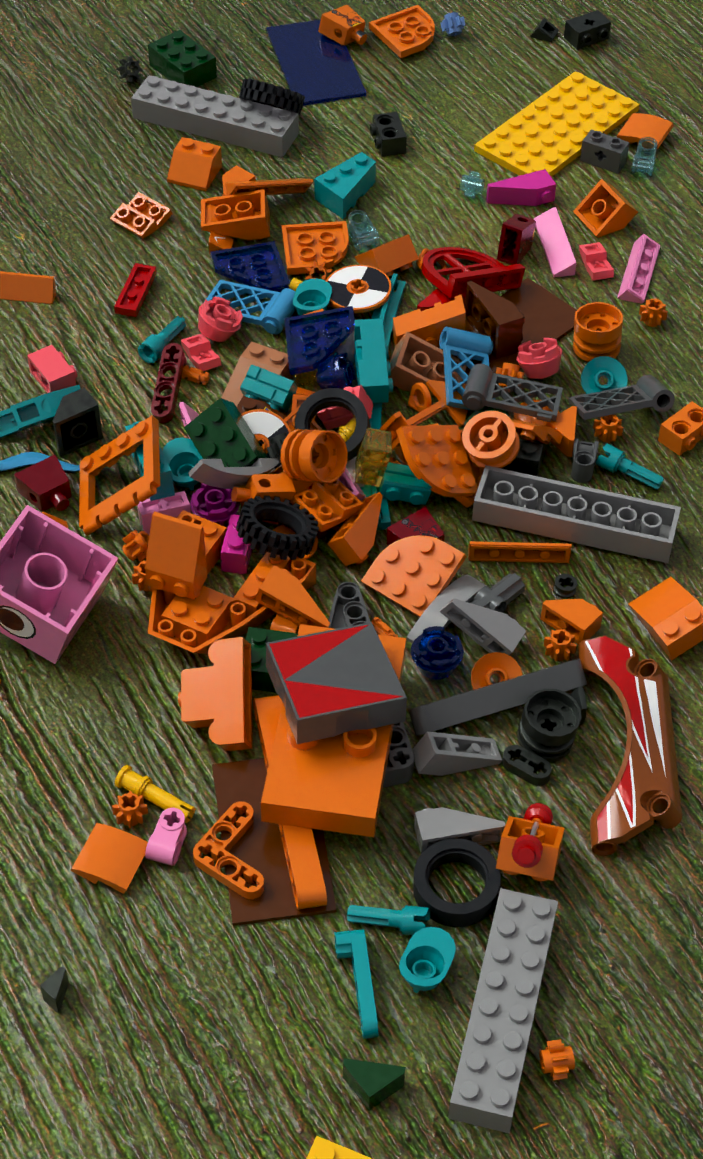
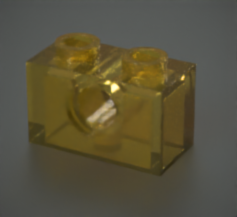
M367 428L355 460V483L380 486L392 454L391 432Z

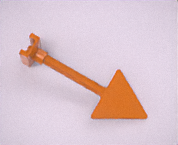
M428 380L426 382L427 387L438 399V402L407 420L398 411L369 439L371 443L377 441L384 452L381 456L383 458L389 456L400 445L396 430L401 426H418L443 410L449 413L459 427L464 425L468 410L446 405L444 381ZM457 390L454 391L453 399L462 400V396Z

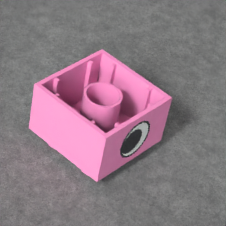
M27 505L0 541V632L56 664L106 589L118 557Z

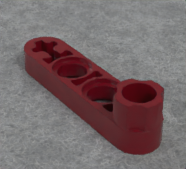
M170 343L162 351L151 405L152 416L158 419L160 424L168 423L174 417L183 368L185 365H188L183 348L178 343ZM169 370H171L172 373H175L171 377L164 376L165 373ZM165 389L172 390V393L168 396L160 395ZM162 404H164L166 410L163 411L162 414H159V413L162 412V410H163V405H162Z

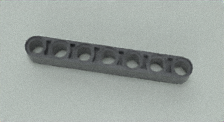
M576 659L421 705L408 711L415 735L418 736L425 734L427 731L433 732L525 704L528 697L542 689H558L565 692L587 685V680L581 660Z

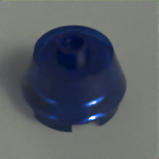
M335 352L318 363L316 379L321 390L352 387V381L356 380L353 362L346 360L348 353L339 354Z
M441 626L424 629L423 634L418 636L411 646V657L423 676L433 680L449 677L461 663L464 655L459 636L446 632L445 627Z

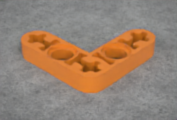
M239 801L232 804L193 848V860L199 869L242 897L253 900L259 898L264 892L263 875L229 853L254 822L252 806L247 802ZM243 813H246V818L241 816L236 821V814L243 815ZM223 830L229 831L232 834L227 840H219L216 835ZM211 852V858L209 856L201 858V853L206 855ZM225 865H233L237 869L231 875H225L220 870ZM255 881L257 887L253 885L249 888L246 887V882L252 884Z

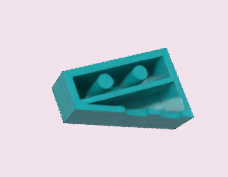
M360 152L314 179L315 200L344 219L346 212L356 205L360 196L363 197L376 182V161Z
M383 318L355 320L354 357L358 386H363L366 395L370 397L373 403L388 402L389 392H393V380L388 378V376H391L390 361L387 362L389 353L388 345H385Z

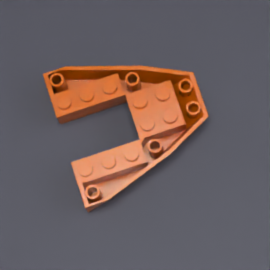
M182 510L177 518L202 525L204 528L208 575L221 557L220 553L227 527ZM266 552L233 598L206 586H202L195 600L152 588L148 634L192 653L208 654L211 644L215 641L240 637L248 632L249 627L256 628L276 613L255 601L259 587L274 565L280 569L288 570L308 590L316 584V563L304 558L300 559L298 556L296 560H291L289 556H287L286 560H281L280 555H276V558H271L270 553Z

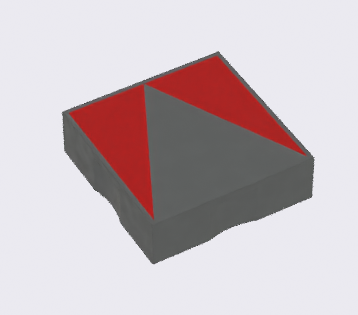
M372 622L266 643V668L276 693L284 703L286 718L297 744L334 737L348 731L372 729L405 722L407 697Z

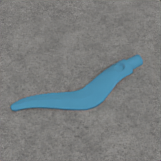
M39 452L21 453L0 460V471L34 465L50 456ZM59 460L64 471H80V465H73Z

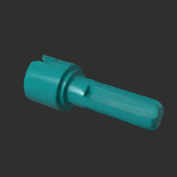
M177 316L157 335L151 334L138 347L139 356L147 363H154L162 356L164 347L186 327L185 318Z
M608 443L605 444L603 450L605 455L609 457L599 455L596 465L612 473L620 471L655 490L661 487L664 480L662 476L625 458L624 451Z
M350 905L347 910L348 922L400 928L402 934L414 935L420 929L426 928V924L418 921L427 922L430 920V908L405 905L402 910Z

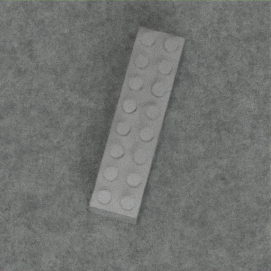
M149 75L131 97L134 119L282 158L299 134L298 113L158 78L157 76Z
M485 465L474 498L472 521L668 563L681 507Z
M500 888L452 1091L448 1119L510 1133L558 901Z

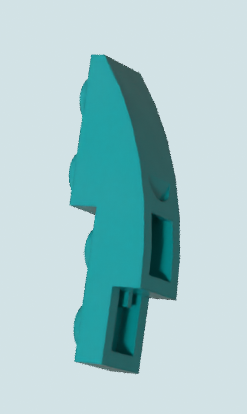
M80 385L53 391L0 411V439L35 425L53 421L63 396L81 389Z

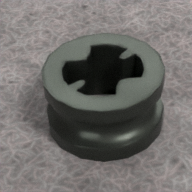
M569 574L558 575L554 582L553 592L560 598H571L576 593L578 585L576 578Z

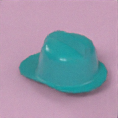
M315 278L305 280L299 284L293 298V305L296 307L297 313L301 318L303 314L323 309L326 313L332 295L330 283Z
M184 437L175 438L164 446L163 454L171 469L173 482L179 487L189 488L193 491L194 486L199 482L190 478L188 473L203 458L191 439Z
M437 927L422 928L411 937L401 957L399 969L407 983L413 987L414 993L418 994L420 990H432L446 977L455 956L456 946L454 939L448 932Z

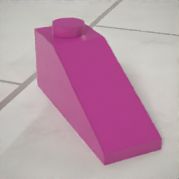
M545 169L487 184L486 202L488 204L538 206L555 201L556 183Z

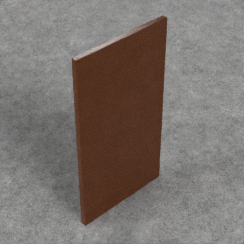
M529 278L522 281L520 288L510 289L501 295V297L511 301L524 314L525 323L523 324V341H521V344L531 340L532 344L543 342V338H554L558 341L574 330V318L577 310ZM466 319L465 331L476 333ZM518 352L498 359L492 353L488 355L489 367L493 373H496L497 367L502 368L504 362L519 365L516 360ZM471 360L474 365L482 364V361ZM466 367L465 373L469 376L470 369Z
M264 758L212 764L218 817L220 818L232 804L239 801L249 803L254 810L252 826L232 847L229 853L259 871L263 875L265 886L263 894L253 900L246 899L228 888L232 925L337 912L324 832L318 829H312L326 887L327 905L300 910L296 907L279 825L261 822V799L267 776ZM243 813V815L236 814V821L241 816L246 818V813ZM220 831L221 840H227L232 835L229 831ZM225 865L226 875L236 872L235 866ZM255 881L252 884L246 882L247 888H249L251 885L257 887Z

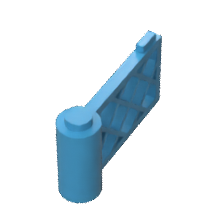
M219 280L206 298L207 301H210L213 297H221L226 300L235 297L237 300L232 301L229 306L232 308L241 306L242 321L261 325L271 334L281 333L296 310V307L293 305L295 291L289 288L276 292ZM223 288L231 290L230 292L220 294ZM251 294V296L240 298V295ZM264 298L271 299L270 301H266L263 303L260 302V300ZM251 302L257 303V305L248 308L245 307V304ZM257 311L262 312L259 317L250 315Z
M446 326L443 328L439 340V346L443 349L446 405L470 410L464 406L462 400L453 399V392L456 390L463 397L465 389L462 386L468 380V375L461 367L466 365L471 370L474 366L471 361L472 359L482 361V364L489 366L488 355L492 353L493 342L490 336ZM451 355H456L462 362L457 364L451 358ZM456 372L463 381L458 383L452 377V373Z

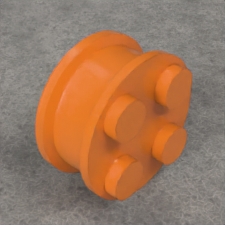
M481 412L472 417L463 429L462 442L468 457L474 465L481 469H484L485 465L501 469L510 464L519 452L520 439L511 418L502 412Z

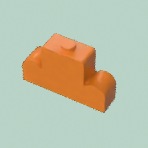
M243 637L220 639L212 643L208 650V657L214 664L213 666L184 669L181 672V692L178 693L181 720L191 728L209 727V738L225 751L252 749L251 644Z

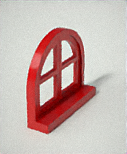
M440 247L432 249L424 255L421 271L428 281L452 299L458 295L466 296L467 282L469 281L491 292L520 288L525 267L521 264L504 266L493 257L471 249ZM455 258L466 259L479 264L464 266ZM443 259L453 268L435 270L434 263ZM448 274H450V276H449V281L446 280V279H445L443 276H441V275H448Z

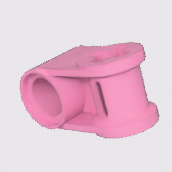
M168 808L161 813L146 847V859L175 866L187 836L185 816L180 809Z

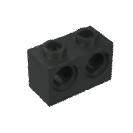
M391 112L373 115V123L370 124V134L374 136L375 148L379 149L381 156L406 154L407 136L398 113Z

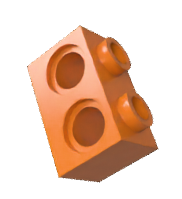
M693 401L687 404L661 424L658 441L679 456L687 450H692L696 443L703 439V408Z

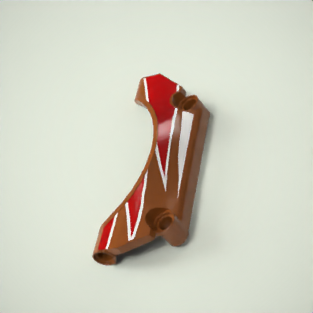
M604 635L583 640L578 644V658L581 660L584 673L599 678L616 692L621 701L627 724L626 749L621 768L610 791L590 819L591 851L599 856L615 853L617 844L626 842L654 824V820H657L666 829L676 827L682 820L668 676L654 659L649 658L639 661V655L634 649Z

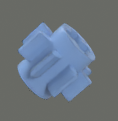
M458 12L444 15V20L440 23L442 32L446 31L448 36L461 34L462 29L466 26L464 17H460Z

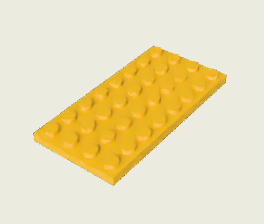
M575 71L474 144V151L518 176L545 169L553 177L581 155L582 141L591 129L609 134L630 118L633 113L638 112L640 104Z

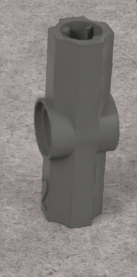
M509 573L491 588L488 586L481 588L471 603L504 613L507 605L525 591V585L520 576L516 573Z

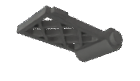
M476 364L470 370L462 402L470 410H480L487 406L551 422V420L556 421L563 388L493 373L488 365ZM496 382L503 383L508 386L501 388ZM522 388L530 389L531 391L525 393ZM514 391L518 396L511 397L508 393ZM545 393L554 394L556 396L548 398L545 395ZM501 396L504 400L500 401L492 398ZM537 396L541 401L534 402L531 398ZM524 401L528 405H519L518 402ZM548 406L553 412L543 410L542 407Z
M652 375L642 376L638 379L636 385L569 397V405L577 406V413L584 420L647 407H653L658 412H666L672 408L675 401L674 394Z

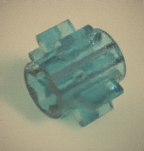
M469 171V175L464 174L462 176L460 190L464 191L466 197L475 198L476 194H482L485 179L480 178L481 174L479 172Z

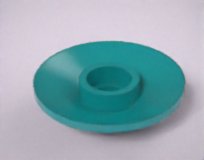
M608 356L592 359L586 364L581 374V385L586 394L625 387L628 382L624 366L618 360ZM600 377L606 379L607 383L605 385L599 383Z

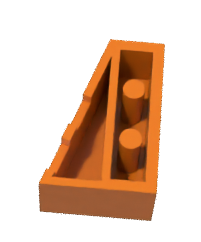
M462 295L455 296V300L441 304V301L435 303L433 308L424 311L417 309L394 317L393 339L395 346L408 331L440 348L439 340L444 327L465 330L466 312Z

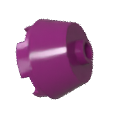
M202 483L201 488L192 494L190 508L193 514L228 527L230 516L236 515L240 502L232 501V489L217 488Z

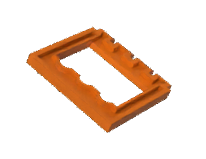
M151 415L144 421H140L136 426L120 434L117 438L80 461L79 527L83 529L86 535H90L103 525L119 517L121 513L124 514L140 504V502L147 500L157 493V488L160 486L159 420ZM140 444H143L144 476L95 506V477L99 475L104 467L110 468L118 462L120 457L123 455L129 456L136 451Z

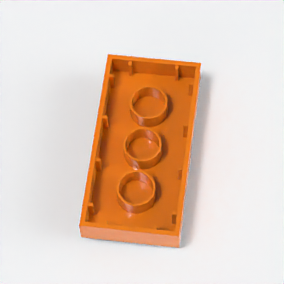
M300 624L297 637L333 630V628ZM378 634L401 684L407 638ZM283 703L261 799V822L374 837L394 724L372 729L348 731L334 737L297 744L287 721Z

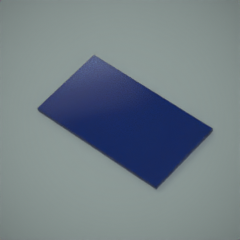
M320 20L266 27V32L289 89L305 96L303 106L366 96L365 88L346 45H341L318 32Z

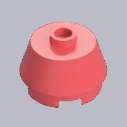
M213 297L210 301L205 300L199 307L198 329L208 339L224 342L241 328L242 312L240 310L236 312L235 309L229 306L231 302L221 297Z
M543 338V342L534 344L529 340L518 346L519 352L516 360L528 378L544 379L559 371L562 349L559 347L556 339Z

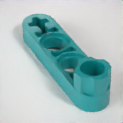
M360 929L334 932L337 959L352 958L363 1039L377 1038L379 1036L365 931Z

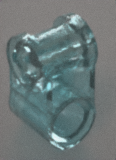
M651 137L640 139L636 154L634 155L631 173L637 171L648 173L649 176L653 175L658 145L655 139Z
M362 210L352 211L348 216V235L352 239L356 250L361 251L362 248L371 245L379 246L380 238L378 231L373 226L367 213Z

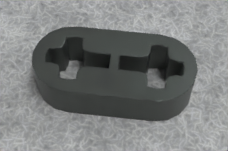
M511 745L504 750L503 766L507 771L535 786H542L549 782L552 769L546 759L519 745ZM516 756L520 758V760H519V759H516L515 761H511V760H510L511 758L514 759ZM539 769L543 770V773L540 772L538 775L534 773V771L537 772Z

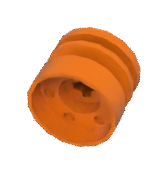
M593 302L581 306L575 312L573 350L580 359L589 362L600 356L612 358L618 356L621 349L623 315L617 307L604 302Z
M296 429L290 432L284 439L280 460L284 472L295 481L332 483L339 479L345 471L348 451L344 439L334 430Z

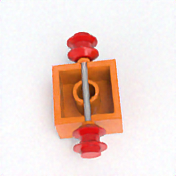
M542 803L530 805L523 819L512 816L508 817L501 835L496 869H500L509 875H528L537 881H553L560 858L565 828L551 825L553 813L547 805Z

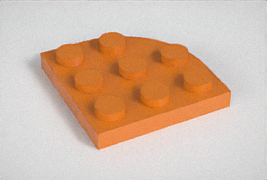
M419 5L369 22V29L400 58L425 50L431 44L435 35L433 19Z
M346 221L281 225L287 275L310 274L306 267H315L314 261H317L318 265H322L326 261L325 267L330 269L340 263L347 254L349 235ZM316 268V269H317V272H316V273H323V272H324V271H319V269Z
M458 425L401 426L396 430L409 468L418 480L422 478L432 487L430 488L431 491L446 497H469L476 495L478 488Z
M421 535L410 536L386 547L374 560L361 582L420 618L433 600L448 587L467 556L465 553L437 538Z

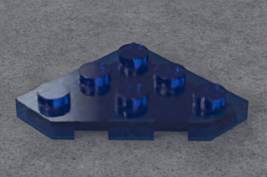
M275 241L210 252V258L217 274L244 285L276 292L289 288L290 282Z
M353 306L284 318L290 374L314 371L354 331L355 315Z

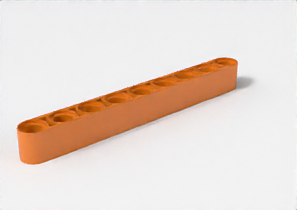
M279 695L253 699L254 715L267 772L283 704ZM278 824L297 909L327 905L326 887L312 829Z

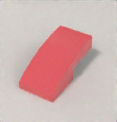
M600 242L579 245L581 258L593 281L614 277V269L607 261V251Z
M202 333L181 340L186 354L197 369L206 371L221 366L220 357L211 349L210 341Z

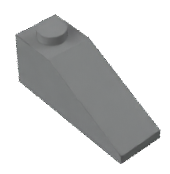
M455 598L440 611L489 653L501 652L510 655L526 632L515 619L505 613Z
M427 731L412 749L414 762L419 774L443 776L496 765L503 761L496 742L492 738Z
M444 807L435 809L425 808L415 812L414 829L421 854L432 844L446 839H466L480 845L498 843L501 840V835L506 825L505 821Z

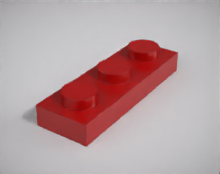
M134 264L114 306L115 314L137 317L157 274L155 266Z

